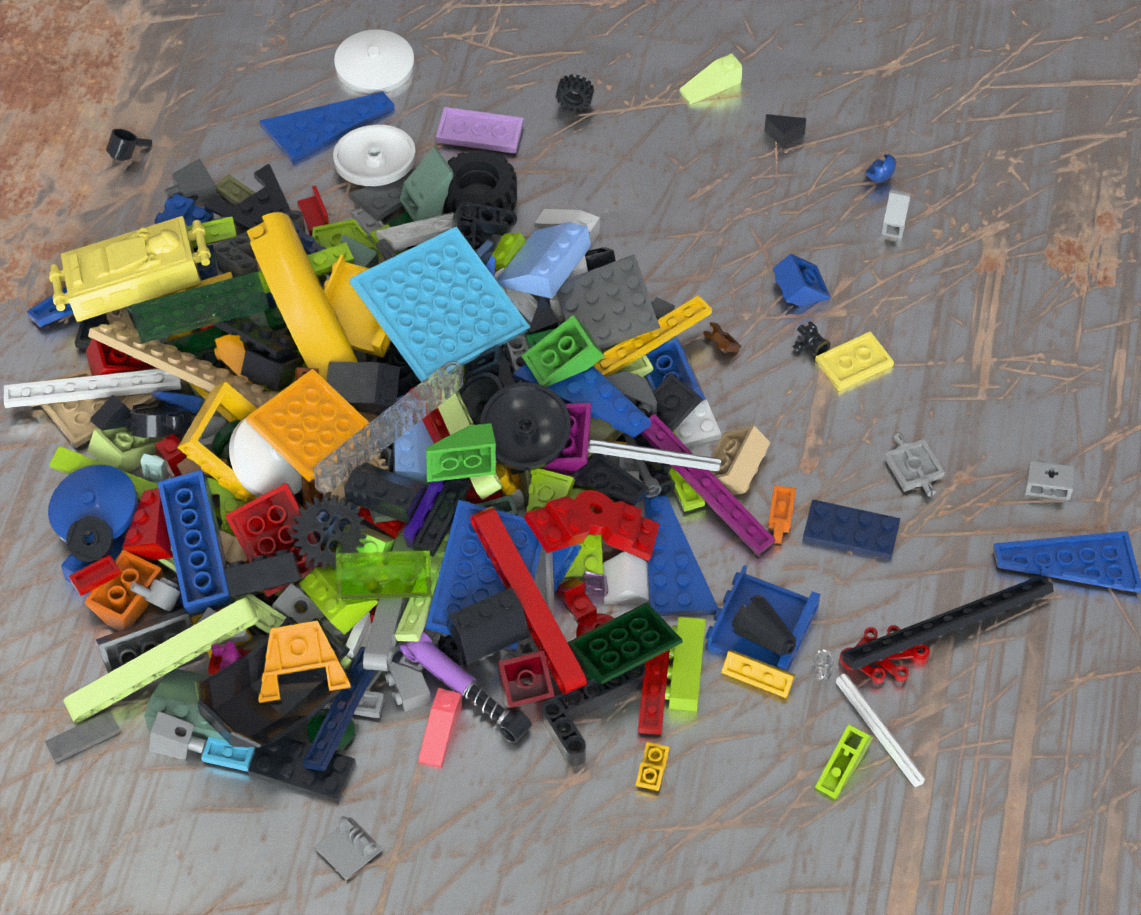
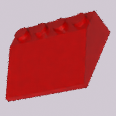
M285 483L225 515L249 563L252 562L251 558L267 555V558L275 557L274 552L288 549L290 553L294 552L297 555L302 580L315 569L314 560L311 559L306 563L307 555H298L302 548H294V544L298 540L292 539L291 536L296 534L297 531L291 528L293 525H299L294 520V517H302V515L299 513L301 506L289 484ZM315 533L308 535L307 539L311 544L319 543ZM319 563L317 567H322V563ZM290 584L264 591L267 597L286 589Z

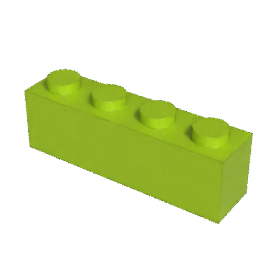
M678 617L677 625L672 626V629L682 638L683 643L670 649L669 659H674L673 666L668 665L667 679H671V686L666 685L665 700H670L669 709L697 712L706 619Z

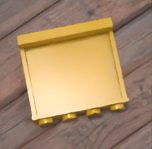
M340 254L338 261H335L332 266V274L325 281L323 290L341 326L344 328L352 349L383 358L391 340L349 283L352 277L370 268L348 263L345 261L344 255Z

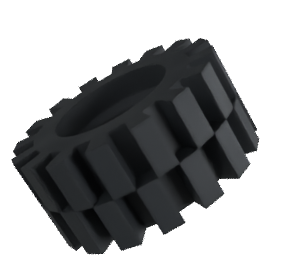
M570 74L569 77L567 75L564 76V78L560 79L555 96L557 102L561 103L562 107L567 106L568 110L570 108H573V111H577V108L580 111H583L584 108L587 109L591 104L594 94V86L591 85L590 80L586 82L585 77L579 78L580 75H576V77L573 74Z

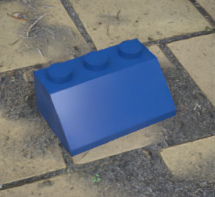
M677 337L668 340L646 354L653 366V371L646 375L653 392L672 373L701 396L703 400L706 399L686 351Z

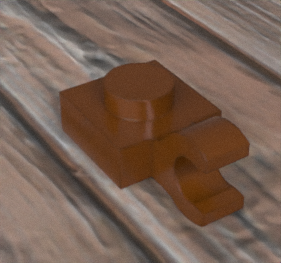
M709 323L713 327V332L704 331V336L713 339L721 351L737 353L741 345L729 333L724 332L718 323Z

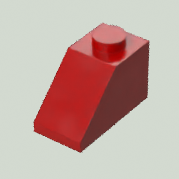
M174 433L155 444V455L165 460L167 472L172 478L181 476L177 464L187 458V455L177 448L180 441Z

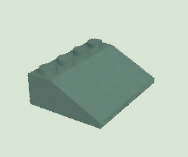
M174 669L165 674L152 694L144 714L148 730H152L159 711L193 724L195 726L194 736L206 739V742L208 737L225 740L199 713L194 683L198 680L207 679L210 676L181 669Z

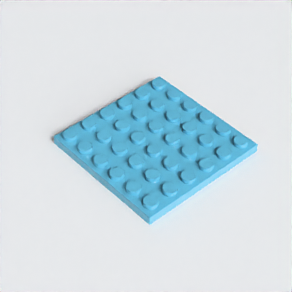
M457 227L352 277L349 282L423 385L467 364L481 353L513 340L528 332L530 328L529 324Z

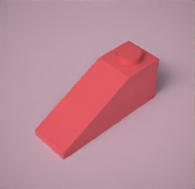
M438 688L430 711L418 762L442 767L462 709L461 693Z

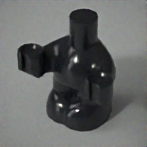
M810 321L808 326L805 327L802 324L797 328L803 339L801 343L796 341L792 347L797 352L808 348L811 354L816 357L830 348V342L818 333L817 326Z
M660 463L662 469L655 470L651 464L646 465L651 477L657 479L661 486V492L657 496H669L675 489L674 481L667 476L672 466Z

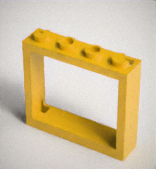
M225 381L213 387L177 448L186 454L187 458L192 459L205 473L215 478L222 487L227 488L237 499L246 504L258 497L246 490L234 471L198 441L219 404H222L241 421L257 410L252 403Z

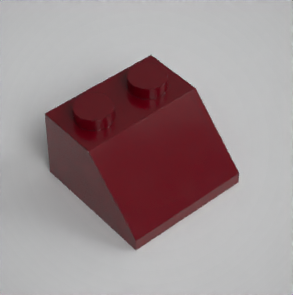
M544 650L498 661L499 681L505 707L511 708L555 697Z

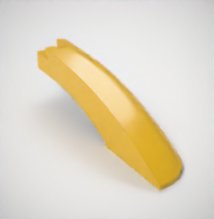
M280 212L266 214L262 216L264 222L247 231L251 240L250 245L307 367L319 369V375L326 381L329 362H358L344 328L341 326L314 272L291 218L287 214Z

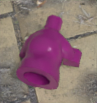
M232 641L227 642L224 646L216 643L211 646L215 656L222 655L220 671L242 658L240 652L235 648V643Z

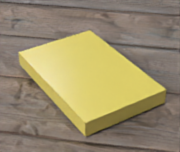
M871 331L821 353L815 359L838 391L890 368L894 364L893 359Z

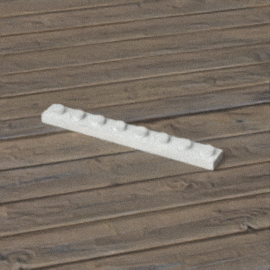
M161 369L10 384L4 385L5 408L105 398L112 395L124 396L156 391L181 390V378Z

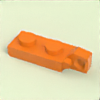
M777 485L773 487L768 526L769 530L774 531V543L782 544L783 532L789 533L796 488Z

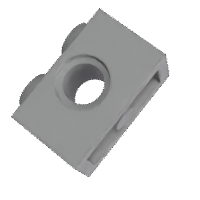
M292 583L271 606L285 617H292L298 624L311 622L314 618H318L321 621L325 616L316 604L306 596L307 593L300 586H294ZM297 604L302 605L305 608V613H297L294 606Z

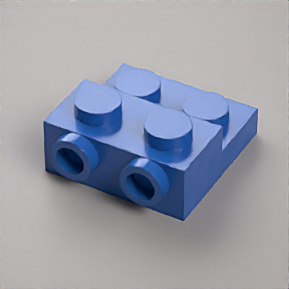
M174 194L172 198H167L163 213L159 212L156 215L155 224L183 216L187 226H191L195 220H199L201 223L212 221L214 213L210 214L204 208L196 206L193 199Z

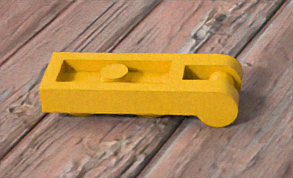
M497 462L496 473L503 486L501 490L505 495H511L516 491V486L512 481L508 480V472L504 466Z

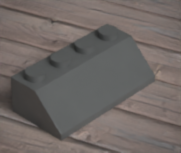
M182 608L96 639L107 673L114 671L192 627L187 611Z

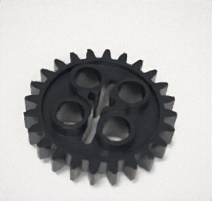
M323 495L322 502H319L314 497V505L306 502L307 510L299 509L302 517H294V520L299 525L292 526L291 529L297 531V533L293 534L291 538L298 540L294 544V548H302L298 555L303 556L306 554V563L312 559L314 560V568L319 563H322L323 570L326 569L327 564H330L332 570H335L336 563H339L343 568L345 566V559L352 563L351 555L359 556L360 553L356 548L364 547V544L359 540L366 539L367 536L362 534L361 531L366 530L367 526L360 525L364 517L356 516L359 508L351 510L353 502L344 505V497L337 502L335 495L332 496L331 501H328L326 495ZM320 512H325L328 514L329 520L321 523L317 520L316 515ZM334 514H338L332 531L335 535H330L324 551H320L326 534L323 529L328 530ZM347 521L351 528L343 532L338 528V523ZM311 533L318 534L320 542L311 544L307 539L308 535ZM332 542H338L342 550L338 553H333L330 551L329 545Z

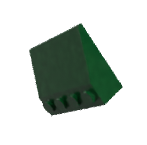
M645 602L567 643L585 677L604 684L683 643V641L648 602Z

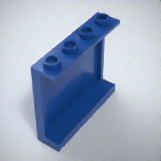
M744 565L741 572H736L733 578L732 585L734 586L732 590H727L724 596L723 603L725 604L723 608H718L716 612L714 626H709L705 636V639L708 640L707 649L727 656L728 651L731 649L788 672L819 607L821 594L812 591L809 598L746 574L747 566ZM756 595L766 598L796 637V648L791 654L778 655L736 635L732 631L735 630L732 626V621L743 604L748 606L752 603L750 598Z

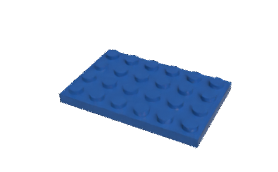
M458 500L425 629L451 635L446 626L450 614L506 590L470 521L472 514L482 511L487 507ZM496 510L534 580L542 545L524 517ZM519 642L504 649L516 652Z

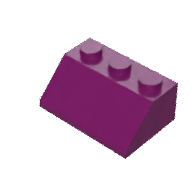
M592 403L565 404L570 416V437L563 452L553 462L544 466L545 470L569 476L587 464Z

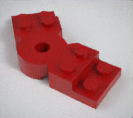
M594 490L583 491L575 499L565 496L548 501L545 507L526 512L524 516L525 521L546 553L583 543L588 533L593 535L603 534L602 538L607 545L647 561L652 556L660 524L641 516L642 509L623 501L613 503L608 496Z

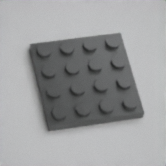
M635 254L567 279L556 292L565 321L573 315L586 326L601 350L660 328Z

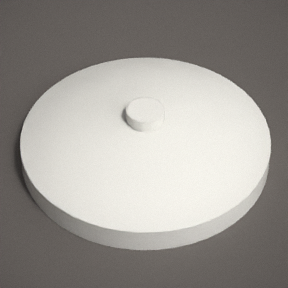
M366 30L351 35L340 44L334 58L335 71L340 81L354 91L365 94L386 93L402 86L410 78L414 70V53L410 44L396 33L386 30Z
M368 125L352 130L344 135L334 148L333 158L337 172L345 180L362 186H381L404 177L414 166L416 151L412 138L404 131L388 125Z
M247 417L240 421L231 435L229 456L233 471L241 484L258 498L285 483L290 485L294 495L302 489L301 474L246 422Z

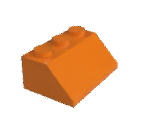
M122 550L115 560L122 575L92 590L84 601L100 619L118 631L134 626L150 604V602L144 600L145 597L131 591L130 585L136 582L149 589L154 579L160 581L161 577L164 578L162 568L125 550Z

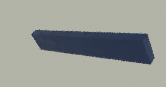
M366 647L360 648L349 669V672L355 677V680L351 683V688L344 689L335 697L302 762L305 768L320 771L326 770L375 670H367L363 667Z

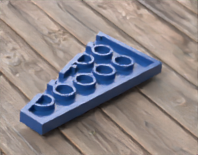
M379 92L268 118L259 122L261 128L288 159L295 163L342 138L352 130L360 128L393 111L395 106L384 92Z

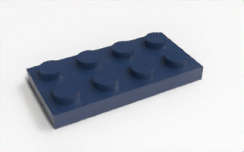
M812 499L802 541L891 560L901 518Z

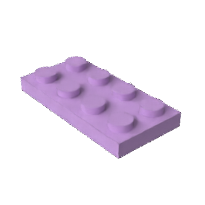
M444 107L436 134V143L516 154L524 118Z

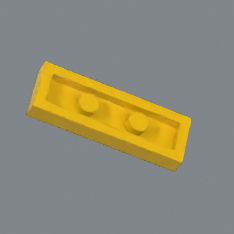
M731 649L728 651L721 672L785 698L788 697L795 678L793 673Z

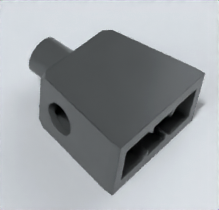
M201 159L172 174L174 186L165 189L167 198H172L174 194L193 199L195 205L208 202L218 196L216 185Z

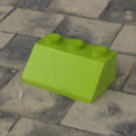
M336 564L335 570H332L331 565L327 566L325 570L322 567H317L299 583L325 617L344 635L378 603L346 564L343 568L340 564Z

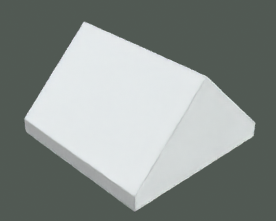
M625 551L604 562V605L650 603L648 562Z

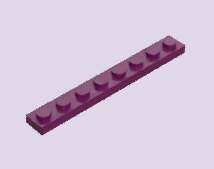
M655 414L649 417L651 426L640 434L655 449L693 454ZM671 465L757 556L774 544L775 538L709 470Z

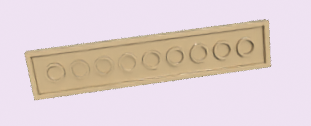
M113 322L110 325L101 324L99 327L90 328L88 337L209 392L212 391L213 387L226 381L257 409L278 394L277 392L265 390V387L262 385L251 384L244 377L231 375L226 369L216 368L212 366L211 362L198 360L191 353H182L175 346L162 344L157 338L145 337L142 331L129 329L124 323Z

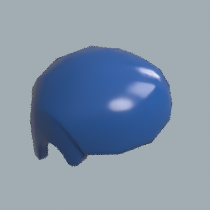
M885 154V161L877 159L866 170L864 175L876 183L887 181L895 172L896 160L892 155Z

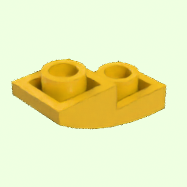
M646 742L637 776V787L656 791L660 790L670 747Z

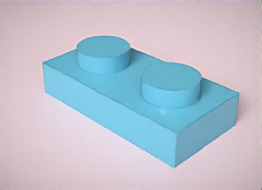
M208 737L201 758L203 762L248 771L255 748L232 747L226 740Z

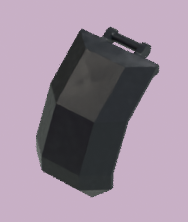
M286 617L279 627L298 623L292 617ZM314 618L312 621L319 622L340 662L349 653L350 648L345 644H341L322 626V622L318 618ZM269 636L245 657L209 678L198 680L194 683L200 715L232 747H264L274 743L312 719L344 689L329 691L326 667L278 675L281 700L259 703L258 698L262 686L261 681L266 663L265 658ZM342 666L349 682L352 683L355 677Z

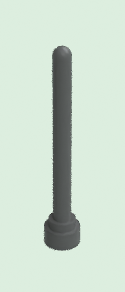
M623 433L628 445L637 446L634 437ZM634 459L643 479L642 483L649 487V494L646 497L657 496L661 492L658 480L651 477L644 460Z

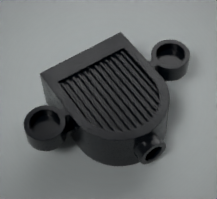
M135 404L133 405V410L130 411V419L126 420V429L131 435L137 437H162L173 433H186L191 426V411L170 404L157 406Z

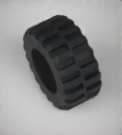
M469 150L468 153L461 152L457 154L456 158L453 156L448 160V165L453 171V179L450 181L448 196L445 198L443 205L444 214L455 213L458 206L463 202L509 209L511 211L515 209L517 201V176L513 166L504 157H499L495 152L488 153L487 150ZM472 184H485L494 188L484 194H470L462 190Z

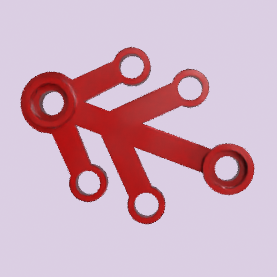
M891 625L888 627L886 635L901 629L896 625ZM873 627L866 628L863 638L855 647L877 639L878 631ZM872 633L874 637H869L867 634ZM925 644L917 645L906 649L902 653L888 656L882 661H876L875 663L880 667L872 668L870 665H866L859 670L871 677L874 683L879 684L884 681L885 670L894 675L897 681L902 682L908 678V668L903 665L896 666L889 660L911 658L916 664H924L928 661L930 651ZM851 647L845 648V649L842 650L841 652H844V651L849 650V649H852V648H851ZM840 653L839 660L841 665L847 670H853L845 662L842 661V656ZM897 672H904L905 675H899ZM879 673L882 677H876L874 674Z

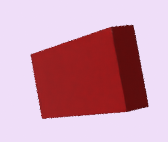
M109 554L69 575V579L79 595L83 596L122 574Z

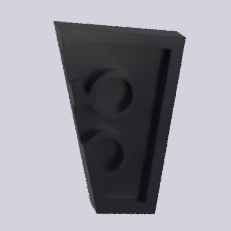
M598 453L587 464L570 476L574 478V486L598 491L611 499L623 501L633 506L649 494V487Z

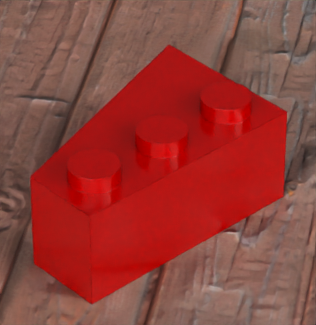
M159 488L144 490L122 546L127 552L146 561L173 558Z

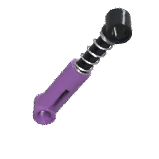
M422 632L419 641H404L400 645V650L409 660L420 663L452 691L461 693V697L466 695V699H471L474 701L475 706H480L483 712L491 715V719H496L500 733L508 741L516 743L532 726L531 721L524 713L519 710L510 711L507 708L504 709L498 704L499 701L496 702L490 697L491 694L487 695L482 691L483 688L477 687L475 685L476 679L438 649L426 633Z

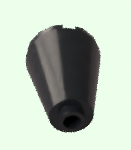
M761 595L750 598L752 603L748 606L743 604L732 621V626L735 630L732 631L736 635L778 655L791 654L796 648V637L766 598Z

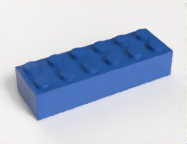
M202 470L158 482L185 610L190 616L205 613L208 607L216 610L235 603L234 597H230L224 569L228 567L209 481Z

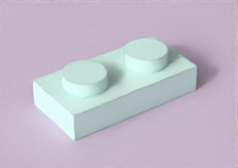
M144 453L140 461L145 480L158 484L160 481L169 479L165 460L159 456H151Z

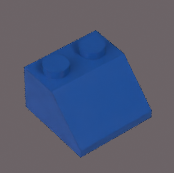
M789 254L773 268L776 276L775 280L781 287L782 296L786 302L800 307L831 298L817 265Z

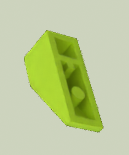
M848 724L815 788L837 799L874 737Z

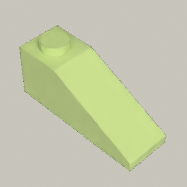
M731 53L712 62L681 87L679 92L689 104H693L741 83L742 65Z

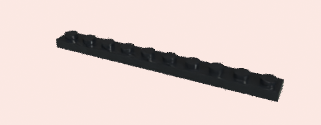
M1037 576L841 652L842 661L853 670L864 668L866 665L882 661L888 656L902 653L906 649L923 645L929 640L943 637L947 633L964 629L966 626L976 622H982L986 618L1002 614L1006 610L1023 606L1029 601L1043 598L1045 595L1054 592L1053 584L1042 576Z

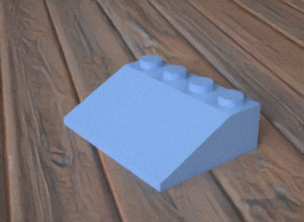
M568 222L535 230L496 281L503 288L552 299L591 247L588 226Z
M396 406L393 410L392 419L393 473L421 482L429 487L431 482H427L426 448L434 444L415 406Z

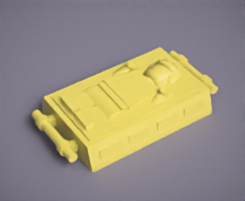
M180 216L62 253L63 270L60 271L58 265L53 264L50 266L49 278L53 283L54 289L53 302L57 310L63 311L65 304L70 303L75 318L79 322L201 284L197 263L201 262L202 265L207 266L210 264L209 258L211 256L209 248L206 247L204 227L199 220H195L192 223V230L189 231L184 217ZM194 240H196L198 250L195 253L192 245ZM62 281L66 283L67 293H63Z

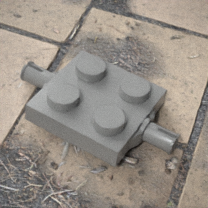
M901 433L895 434L893 439L898 447L886 452L884 459L903 491L923 487L927 496H933L936 490L931 482L943 478L945 472L926 440L922 439L907 443Z

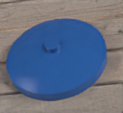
M91 465L81 468L68 475L54 490L48 506L49 522L58 537L66 542L68 529L75 521L86 516H95L104 520L112 528L113 537L116 539L132 523L133 516L138 508L137 490L127 474L110 465ZM93 533L85 537L88 546L96 540Z

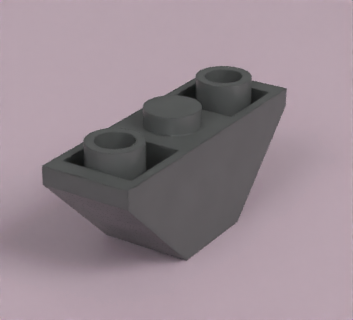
M627 371L605 377L646 416L657 415V401L646 378Z

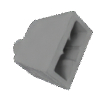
M158 711L150 733L149 752L186 759L189 750L202 753L206 739L194 736L195 726L193 724Z

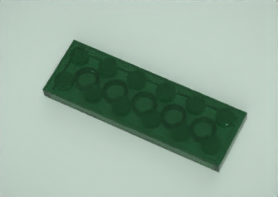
M253 272L130 305L140 341L145 343L268 310L269 304L258 272Z

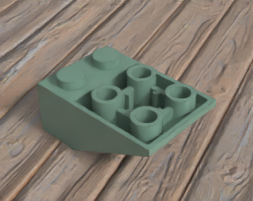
M433 147L408 177L402 188L399 200L414 222L442 214L445 198L448 196L450 181L453 179L452 169L436 147Z

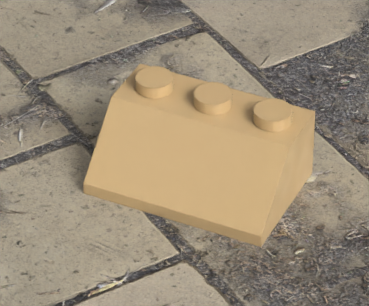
M754 425L724 432L711 456L721 459V467L719 471H709L732 495L743 494L749 489V484L757 473L762 458L766 455L770 441Z

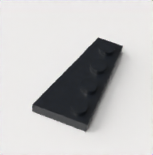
M224 311L213 318L212 324L230 335H240V340L244 343L256 344L255 349L260 352L267 350L270 352L269 357L274 360L298 350L291 336L273 332V329L270 327L256 325L253 320L239 318L233 312Z

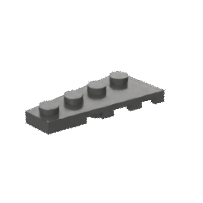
M415 169L410 170L404 177L395 182L381 186H367L351 192L350 199L377 221H380L403 206L399 200L404 182Z

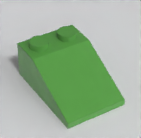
M573 315L521 356L539 384L548 387L588 370L605 355L586 326Z
M491 423L467 426L426 448L427 482L496 474V443Z

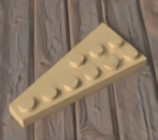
M181 379V385L187 382ZM152 393L115 396L130 410H133V405L151 404L158 400L151 396ZM110 397L41 404V406L73 446L77 448L91 440L93 431L98 429L91 422V417Z

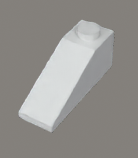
M543 209L534 226L543 229L568 222L588 226L592 246L600 233V217L582 210Z

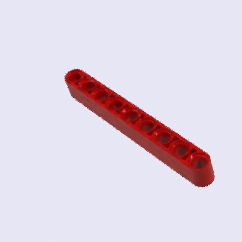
M491 506L470 516L471 524L505 588L509 589L512 587L523 607L529 633L538 650H544L547 666L563 694H567L586 685V677L498 513Z

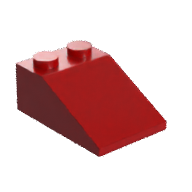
M93 338L86 349L92 376L157 368Z

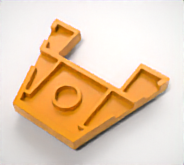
M318 621L277 627L270 630L265 658L266 663L261 681L262 686L258 698L259 703L281 700L278 675L326 667L329 691L351 688V683Z

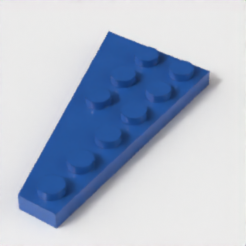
M527 364L513 373V379L519 382L522 380L539 384ZM594 366L547 387L554 391L565 404L592 403L591 417L597 420L600 418L610 423L611 427L634 438L651 426V420Z
M644 497L645 518L660 523L652 556L647 561L650 606L660 616L716 615L718 606L668 497Z
M1128 531L994 543L993 545L998 568L1141 593V579Z

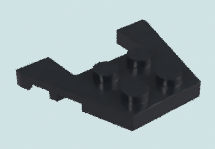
M269 163L254 172V178L264 188L236 206L230 207L219 195L204 204L206 212L210 214L213 212L221 216V219L232 216L236 226L245 231L262 223V216L266 213L279 211L285 214L290 212L291 209Z

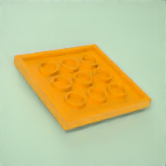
M311 369L252 412L246 419V422L308 482L375 431V427L314 369Z

